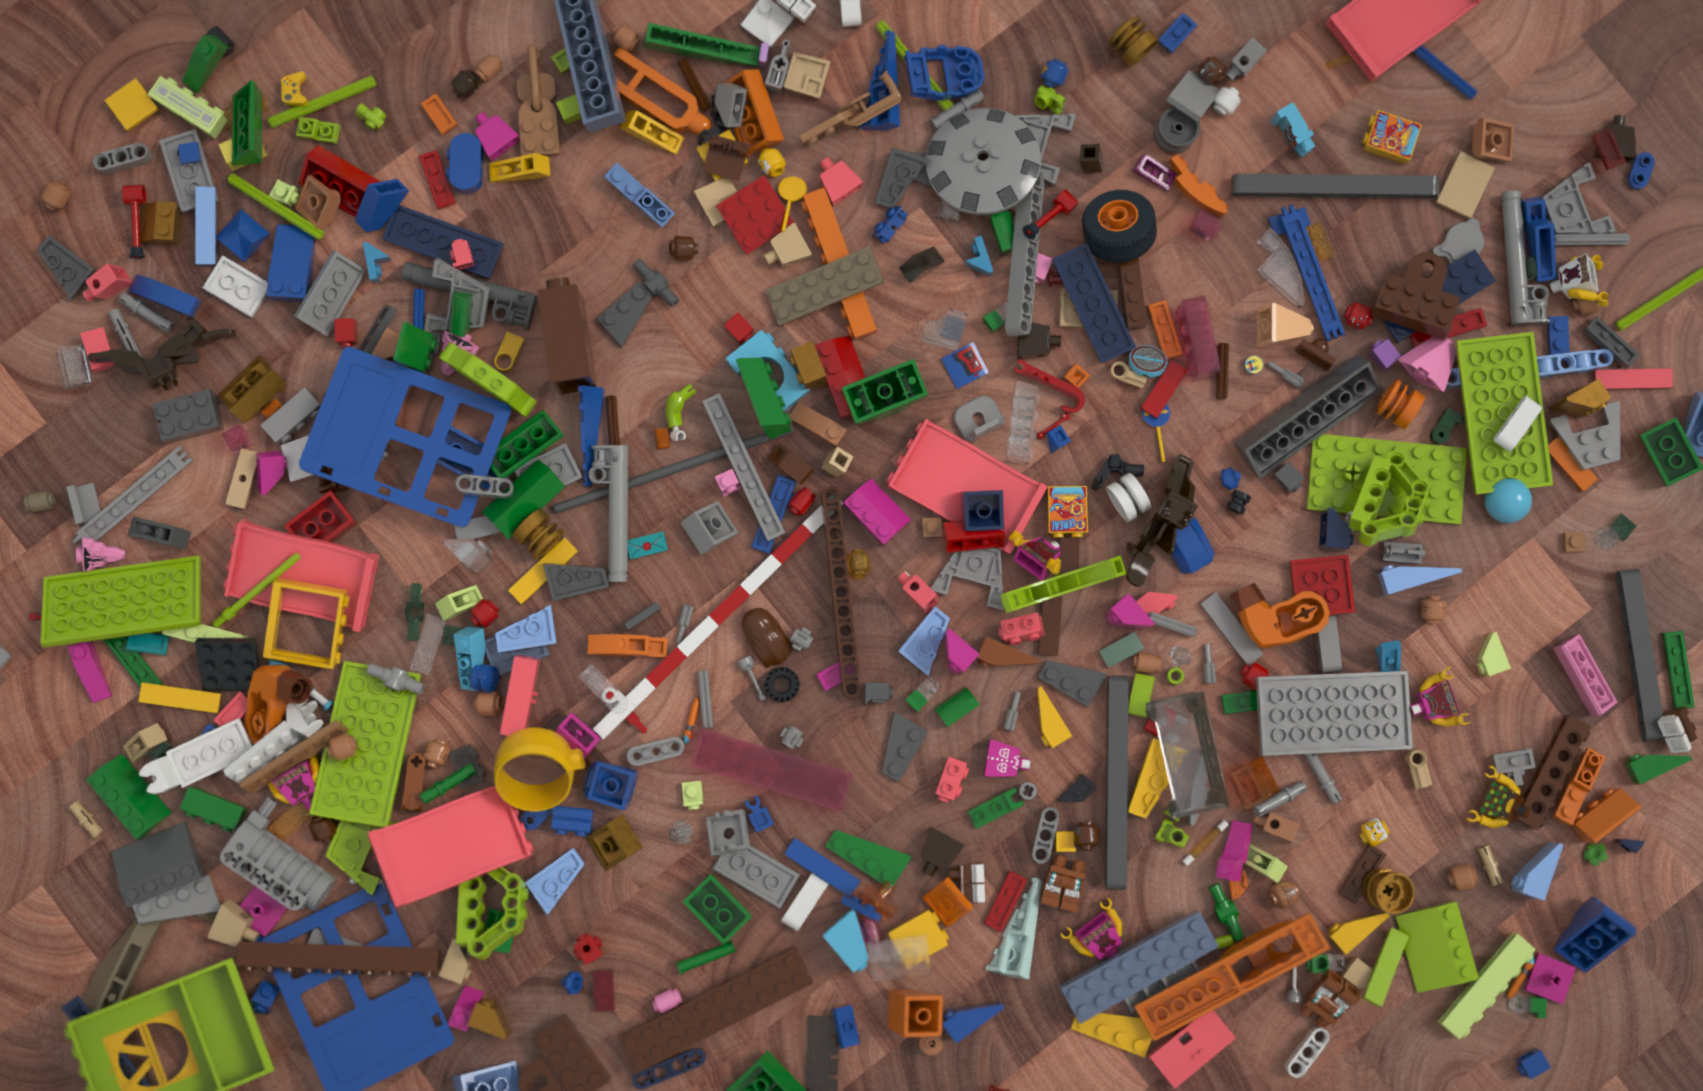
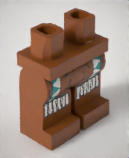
M1056 854L1053 864L1049 866L1039 902L1057 908L1059 905L1061 909L1077 913L1086 876L1084 873L1085 862L1074 859L1072 869L1065 868L1067 857Z
M1328 969L1310 992L1305 995V1002L1301 1007V1012L1307 1017H1310L1314 1012L1319 1014L1316 1022L1322 1028H1325L1330 1023L1335 1025L1346 1010L1360 1000V990L1346 980L1343 982L1341 976Z

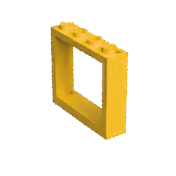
M277 578L273 582L263 657L334 669L341 661L339 646L344 641V634L341 632L342 626L345 627L347 615H344L345 607L348 608L350 596H347L348 590ZM284 588L339 597L330 658L276 649Z

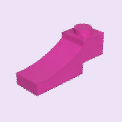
M1232 820L1225 849L1218 860L1217 878L1240 882L1243 862H1247L1253 824Z

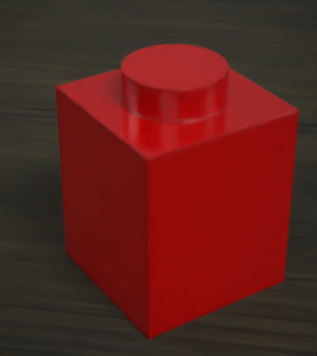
M739 312L724 324L727 332L740 345L753 337V327Z
M354 318L334 319L335 342L341 345V348L357 345V321Z

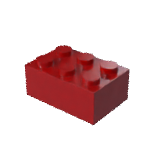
M330 490L286 523L284 527L289 534L333 543L356 526L358 522L337 494Z

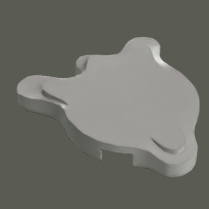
M1472 218L1467 222L1454 225L1446 234L1444 242L1436 246L1432 253L1439 257H1445L1449 264L1454 263L1474 249L1479 254L1484 246V238L1480 230L1479 221Z

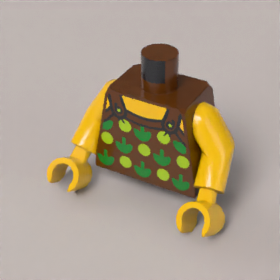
M1488 766L1494 770V773L1491 776L1485 772L1484 774L1489 778L1494 777L1495 780H1491L1478 813L1475 810L1468 811V813L1474 814L1475 819L1466 818L1467 822L1474 823L1478 821L1481 825L1498 828L1506 826L1508 823L1514 824L1518 816L1527 818L1530 808L1523 805L1524 798L1520 796L1521 791L1511 778L1502 773H1497L1495 767Z

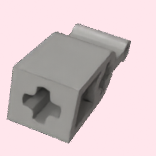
M784 39L781 55H776L772 59L765 82L766 90L782 94L789 70V62L786 58L787 53L790 51L789 40ZM780 63H783V66H781V68H777V66H779Z

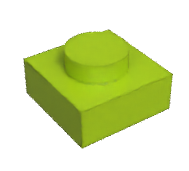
M565 48L551 57L561 74L570 70Z

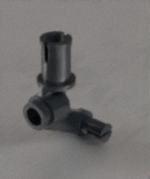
M716 94L711 96L712 111L710 112V115L715 120V127L709 130L704 129L699 133L697 141L699 146L706 144L712 138V135L718 136L728 129H732V127H725L715 104Z
M1111 454L1098 475L1093 479L1092 489L1099 490L1104 485L1110 472H1118L1122 476L1131 473L1133 476L1143 477L1144 464H1127V462L1120 458V455Z

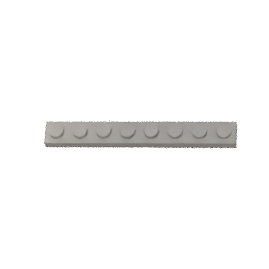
M718 393L703 400L706 411L767 541L785 534L721 394Z

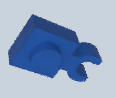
M755 796L756 805L751 806L748 800L745 801L747 808L753 811L748 816L757 833L774 825V822L767 808H760V799L758 796Z

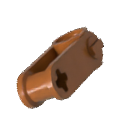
M413 753L408 758L401 810L421 812L422 798L419 794L423 790L425 758L420 753ZM416 756L422 761V764H419L418 767H414V764L411 763V760H414Z

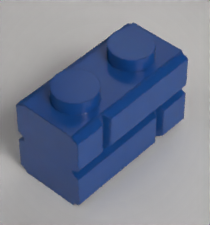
M555 806L553 807L551 829H555L556 834L567 835V831H574L575 836L587 837V833H592L594 809Z

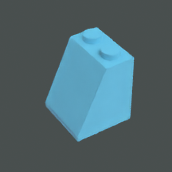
M851 909L823 933V937L853 972L856 970L861 972L868 966L867 961L869 958L856 912Z

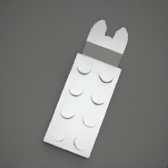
M307 700L302 704L289 703L286 705V721L279 724L223 770L225 775L239 783L318 732L324 722L322 719L315 720L316 716L312 713L318 705L316 700L309 702L305 706L303 705Z
M238 718L167 751V756L143 766L139 775L145 777L152 776L154 783L150 784L147 788V792L152 794L167 792L180 785L183 788L227 768L253 745L241 719Z

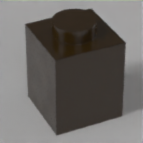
M1100 144L1081 145L1080 164L1083 173L1102 172L1103 153Z

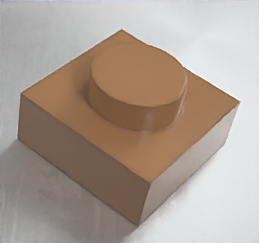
M941 517L922 518L923 538L942 537Z
M1563 533L1564 552H1584L1585 533Z

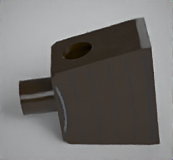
M1032 323L1029 334L1018 336L1017 360L1048 356L1050 347H1061V335H1050V326Z

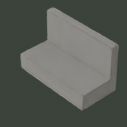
M94 483L79 487L75 485L66 487L77 525L84 526L101 512Z

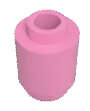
M671 988L654 996L655 1001L652 1002L656 1012H661L663 1015L679 1007L683 1000L678 989L672 990Z

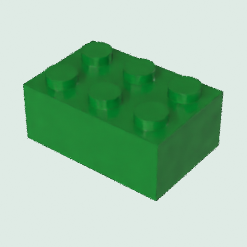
M1677 417L1638 435L1664 487H1668L1703 470V466Z
M712 873L683 901L723 944L753 916Z

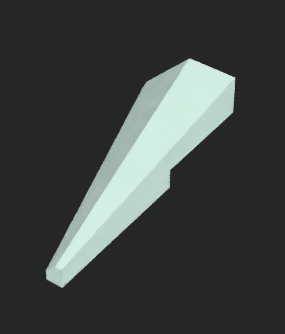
M1039 878L1031 879L1033 883L1028 893H1024L1022 897L1024 900L1020 908L1015 910L1002 935L1004 939L999 948H995L993 952L995 956L991 964H987L985 970L1011 978L1029 980L1042 880Z

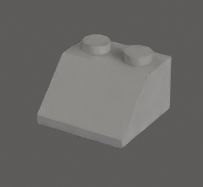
M719 501L693 512L681 522L701 555L717 548L739 533Z

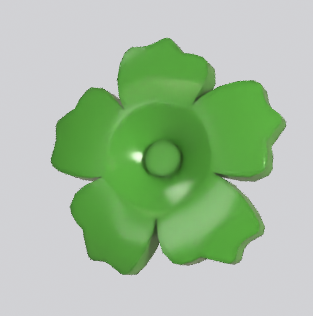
M1589 843L1587 845L1588 850L1585 851L1583 856L1593 866H1599V861L1604 862L1608 860V855L1604 853L1606 852L1605 845L1602 843L1598 845L1596 843Z

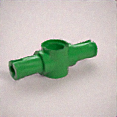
M1219 883L1210 885L1208 888L1215 900L1214 912L1221 924L1228 927L1234 941L1242 939L1244 934L1238 923L1239 919L1237 916H1239V912L1234 902L1226 898Z

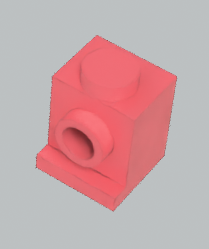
M463 239L452 241L453 250H450L453 262L456 261V263H453V267L458 270L474 267L475 264L468 241Z

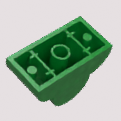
M914 359L842 387L856 424L893 416L928 397V392Z

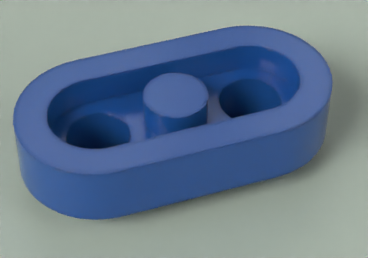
M1640 153L1634 159L1627 178L1630 188L1640 190L1648 184L1655 164V159L1650 153ZM1643 159H1646L1648 161V164H1645L1643 162ZM1637 176L1641 177V182L1637 180Z
M553 808L543 811L524 812L521 816V822H523L525 829H537L553 814ZM530 816L534 819L532 824L527 822V818Z

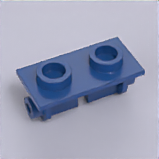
M901 206L891 207L886 212L885 219L874 227V232L871 236L880 237L878 240L882 244L888 243L896 233L891 227L895 226L899 229L907 219L906 216L908 214L901 210Z

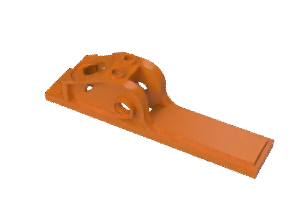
M1310 912L1295 920L1291 917L1237 942L1225 950L1222 956L1214 963L1135 1004L1134 1007L1153 1040L1156 1041L1329 950L1330 946ZM1289 934L1293 937L1290 951L1277 952L1274 950L1273 945L1276 939ZM1247 955L1254 968L1238 979L1231 965Z

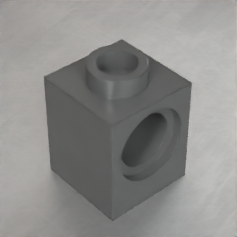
M1287 462L1271 476L1286 493H1289L1291 490L1296 492L1302 486L1301 481L1305 479L1290 462Z

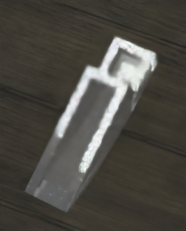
M1270 227L1257 242L1270 256L1256 272L1299 310L1305 304L1300 271L1286 244Z

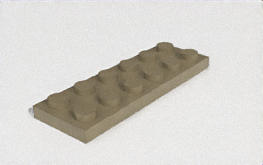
M869 246L766 290L778 326H782L885 282L873 249Z

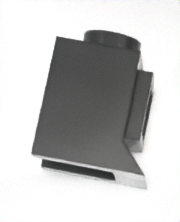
M865 683V705L870 700H872V703H886V700L893 699V687H889V683Z

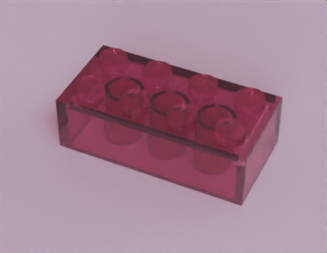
M1200 296L1182 300L1177 310H1175V316L1181 325L1179 329L1180 339H1184L1185 343L1183 354L1185 358H1188L1189 366H1187L1188 376L1192 377V381L1214 378L1221 372L1206 297Z

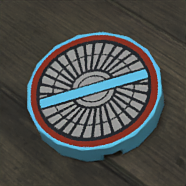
M1141 345L1131 351L1129 366L1138 375L1143 376L1144 374L1148 375V377H1156L1165 371L1167 357L1157 347Z

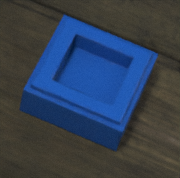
M198 142L178 144L180 163L182 165L201 162Z

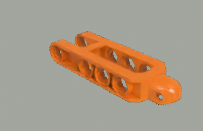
M618 47L612 56L626 64L628 69L636 73L628 86L616 79L621 98L676 133L689 130L698 136L702 130H709L711 128L710 120L698 111L695 96L622 48ZM642 78L650 80L660 90L664 89L673 95L675 100L678 101L679 99L688 105L684 115L681 118H675L634 91Z

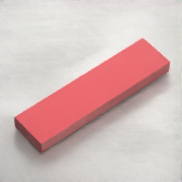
M1672 368L1593 371L1594 381L1600 379L1606 390L1673 388Z

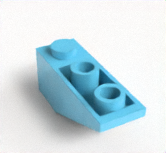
M466 627L453 634L460 686L464 690L476 691L471 687L470 677L473 676L471 672L473 667L483 664L486 648L483 628Z

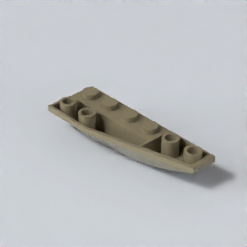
M137 918L134 920L98 966L83 999L89 1009L97 1012L128 999L163 922L140 925Z

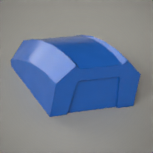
M1196 518L1191 519L1188 522L1189 525L1183 530L1177 528L1175 548L1171 557L1182 573L1193 574L1211 563L1215 554Z
M595 761L590 765L585 782V797L617 809L626 810L632 800L638 779V771L611 763Z

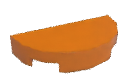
M1243 868L1240 882L1228 880L1230 900L1241 897L1248 886V877Z

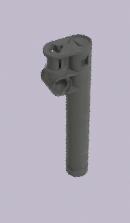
M405 262L402 270V280L448 292L451 291L452 282L432 277L433 268ZM475 279L490 288L488 302L494 303L492 316L498 324L510 326L514 324L524 327L526 331L529 330L537 302V294ZM500 311H506L504 318H497V314Z

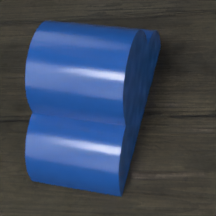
M1591 897L1578 909L1571 925L1556 942L1554 951L1584 973H1587L1634 937L1637 928L1599 899Z

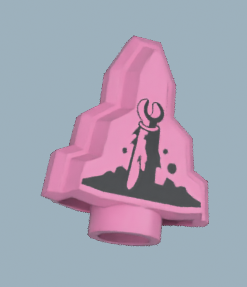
M445 331L442 337L444 342L442 352L449 342L474 356L480 347L471 342L472 336L468 334L465 337H460ZM444 361L441 362V373L449 377L456 371Z
M82 538V547H76V563H82L83 571L95 570V568L104 567L107 563L125 559V550L115 546H106L103 542L94 541L93 538Z

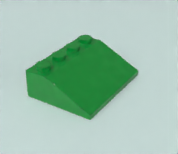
M767 1050L726 1091L807 1090Z

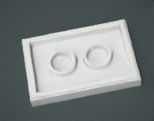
M222 255L202 288L253 318L267 296L268 282Z

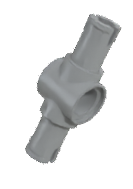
M372 663L367 668V674L381 679L385 686L400 692V690L406 689L422 695L425 689V684L411 679L407 672L399 668H383Z

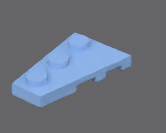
M549 605L545 609L495 633L498 653L557 644L552 606Z
M933 606L898 650L900 654L927 676L930 673L931 665L936 657L939 644L950 618L936 606Z
M575 848L525 882L547 915L585 865Z

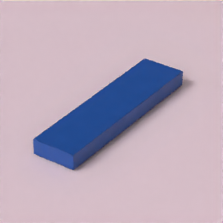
M778 475L769 499L780 522H782L796 481ZM759 525L751 548L770 554L775 539L767 541Z
M794 838L785 852L786 856L849 897L861 881L797 838Z

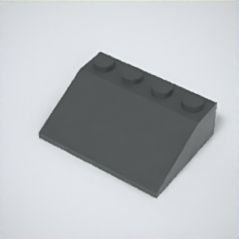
M186 821L111 851L119 889L126 907H132L134 904L207 876Z

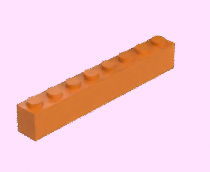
M825 187L804 194V201L801 202L804 213L808 212L810 219H807L810 230H814L816 233V237H814L817 248L821 247L823 252L820 255L823 265L849 255ZM863 292L840 301L842 304L840 312L843 319L847 318L849 325L846 328L850 337L853 336L856 341L877 333Z

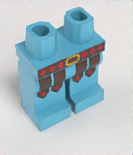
M1293 102L1277 111L1270 120L1273 127L1279 125L1285 135L1286 143L1289 144V150L1291 152L1296 150L1300 158L1310 153L1315 147L1311 140L1314 133L1312 130L1308 131L1306 122Z

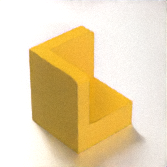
M1056 831L1054 851L1076 852L1074 847V831Z

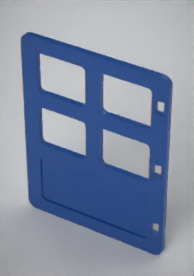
M346 347L343 349L299 460V467L307 473L463 528L470 523L479 496L465 495L458 510L425 499L424 495L439 458H444L473 469L472 475L487 477L510 417L511 408L508 404L358 349ZM411 386L440 395L445 399L430 437H425L396 426L398 415L408 389ZM460 404H465L494 416L479 455H474L445 443ZM390 440L424 452L413 484L408 492L375 481V475ZM322 466L333 469L332 476L320 472ZM485 482L480 484V490H482ZM380 487L391 490L390 496L378 493ZM438 507L448 510V517L437 514Z
M378 884L374 895L369 894L363 889L262 940V942L287 943L316 928H321L328 945H344L335 925V919L371 901H375L387 926L388 934L365 946L413 947L393 902L389 900L386 889L382 884ZM386 903L388 904L392 912V914H389L387 916H385V913L381 907ZM274 968V977L325 1091H362L452 1046L454 1043V1036L427 977H422V973H414V977H410V981L407 984L374 1000H369L356 971H354V975L342 974V971L334 970V974H323L322 970H314V973H308L298 979H293L291 973L282 972V969ZM341 975L355 1003V1009L315 1028L301 995ZM437 1013L443 1024L438 1027L435 1026L432 1019Z

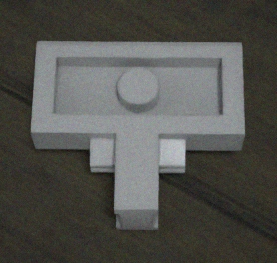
M1532 749L1492 755L1493 765L1497 773H1506V776L1510 777L1517 786L1523 785L1522 775H1525V770L1536 768Z

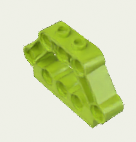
M452 342L448 343L439 356L451 368L499 401L508 404L511 409L524 417L528 416L537 403L534 398L513 381Z
M1396 450L1391 451L1386 459L1374 455L1349 523L1350 529L1359 531V541L1365 546H1373L1379 541L1399 536H1412L1418 524L1422 525L1425 517V514L1422 513L1423 509H1428L1431 498H1428L1430 485L1426 480L1421 479L1406 461L1404 453ZM1392 476L1409 497L1405 500L1401 514L1376 520L1378 509L1383 502L1384 493L1388 489L1390 477Z
M503 867L486 874L500 883L506 890V896L502 900L505 915L501 921L481 936L480 934L484 930L481 914L485 911L482 895L486 891L483 875L459 884L456 944L460 947H467L468 952L477 960H486L491 955V952L512 936L519 935L523 931L524 920H527L528 913L527 908H525V900H528V889L519 875L510 873ZM518 881L516 888L510 889L511 883ZM479 882L478 888L472 890V885ZM516 900V906L510 909V903ZM477 901L478 906L471 910V904ZM516 920L515 926L508 928L509 922ZM473 921H477L476 927L474 929H470V924ZM483 944V950L476 953V948Z

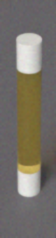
M1223 819L1182 860L1183 863L1189 866L1229 824Z

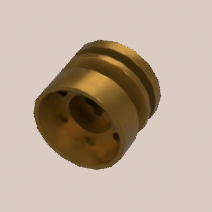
M1137 15L1123 23L1108 42L1111 47L1117 45L1114 49L1117 53L1123 49L1126 50L1121 58L1129 67L1142 60L1160 40L1151 30L1142 34L1146 24L1144 22L1139 24L1141 19Z
M542 508L537 509L528 516L512 535L521 545L529 541L531 542L527 551L529 553L533 552L532 557L535 560L549 553L559 543V540L565 533L562 528L557 529L558 524L556 522L547 526L551 517Z
M1384 867L1376 868L1369 872L1364 878L1362 893L1366 902L1391 914H1399L1407 910L1413 903L1415 896L1413 883L1406 875Z

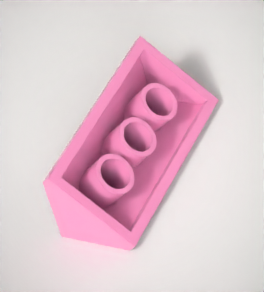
M1580 634L1553 647L1590 716H1600L1617 703Z

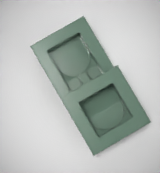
M1135 631L1099 652L1109 668L1145 648Z

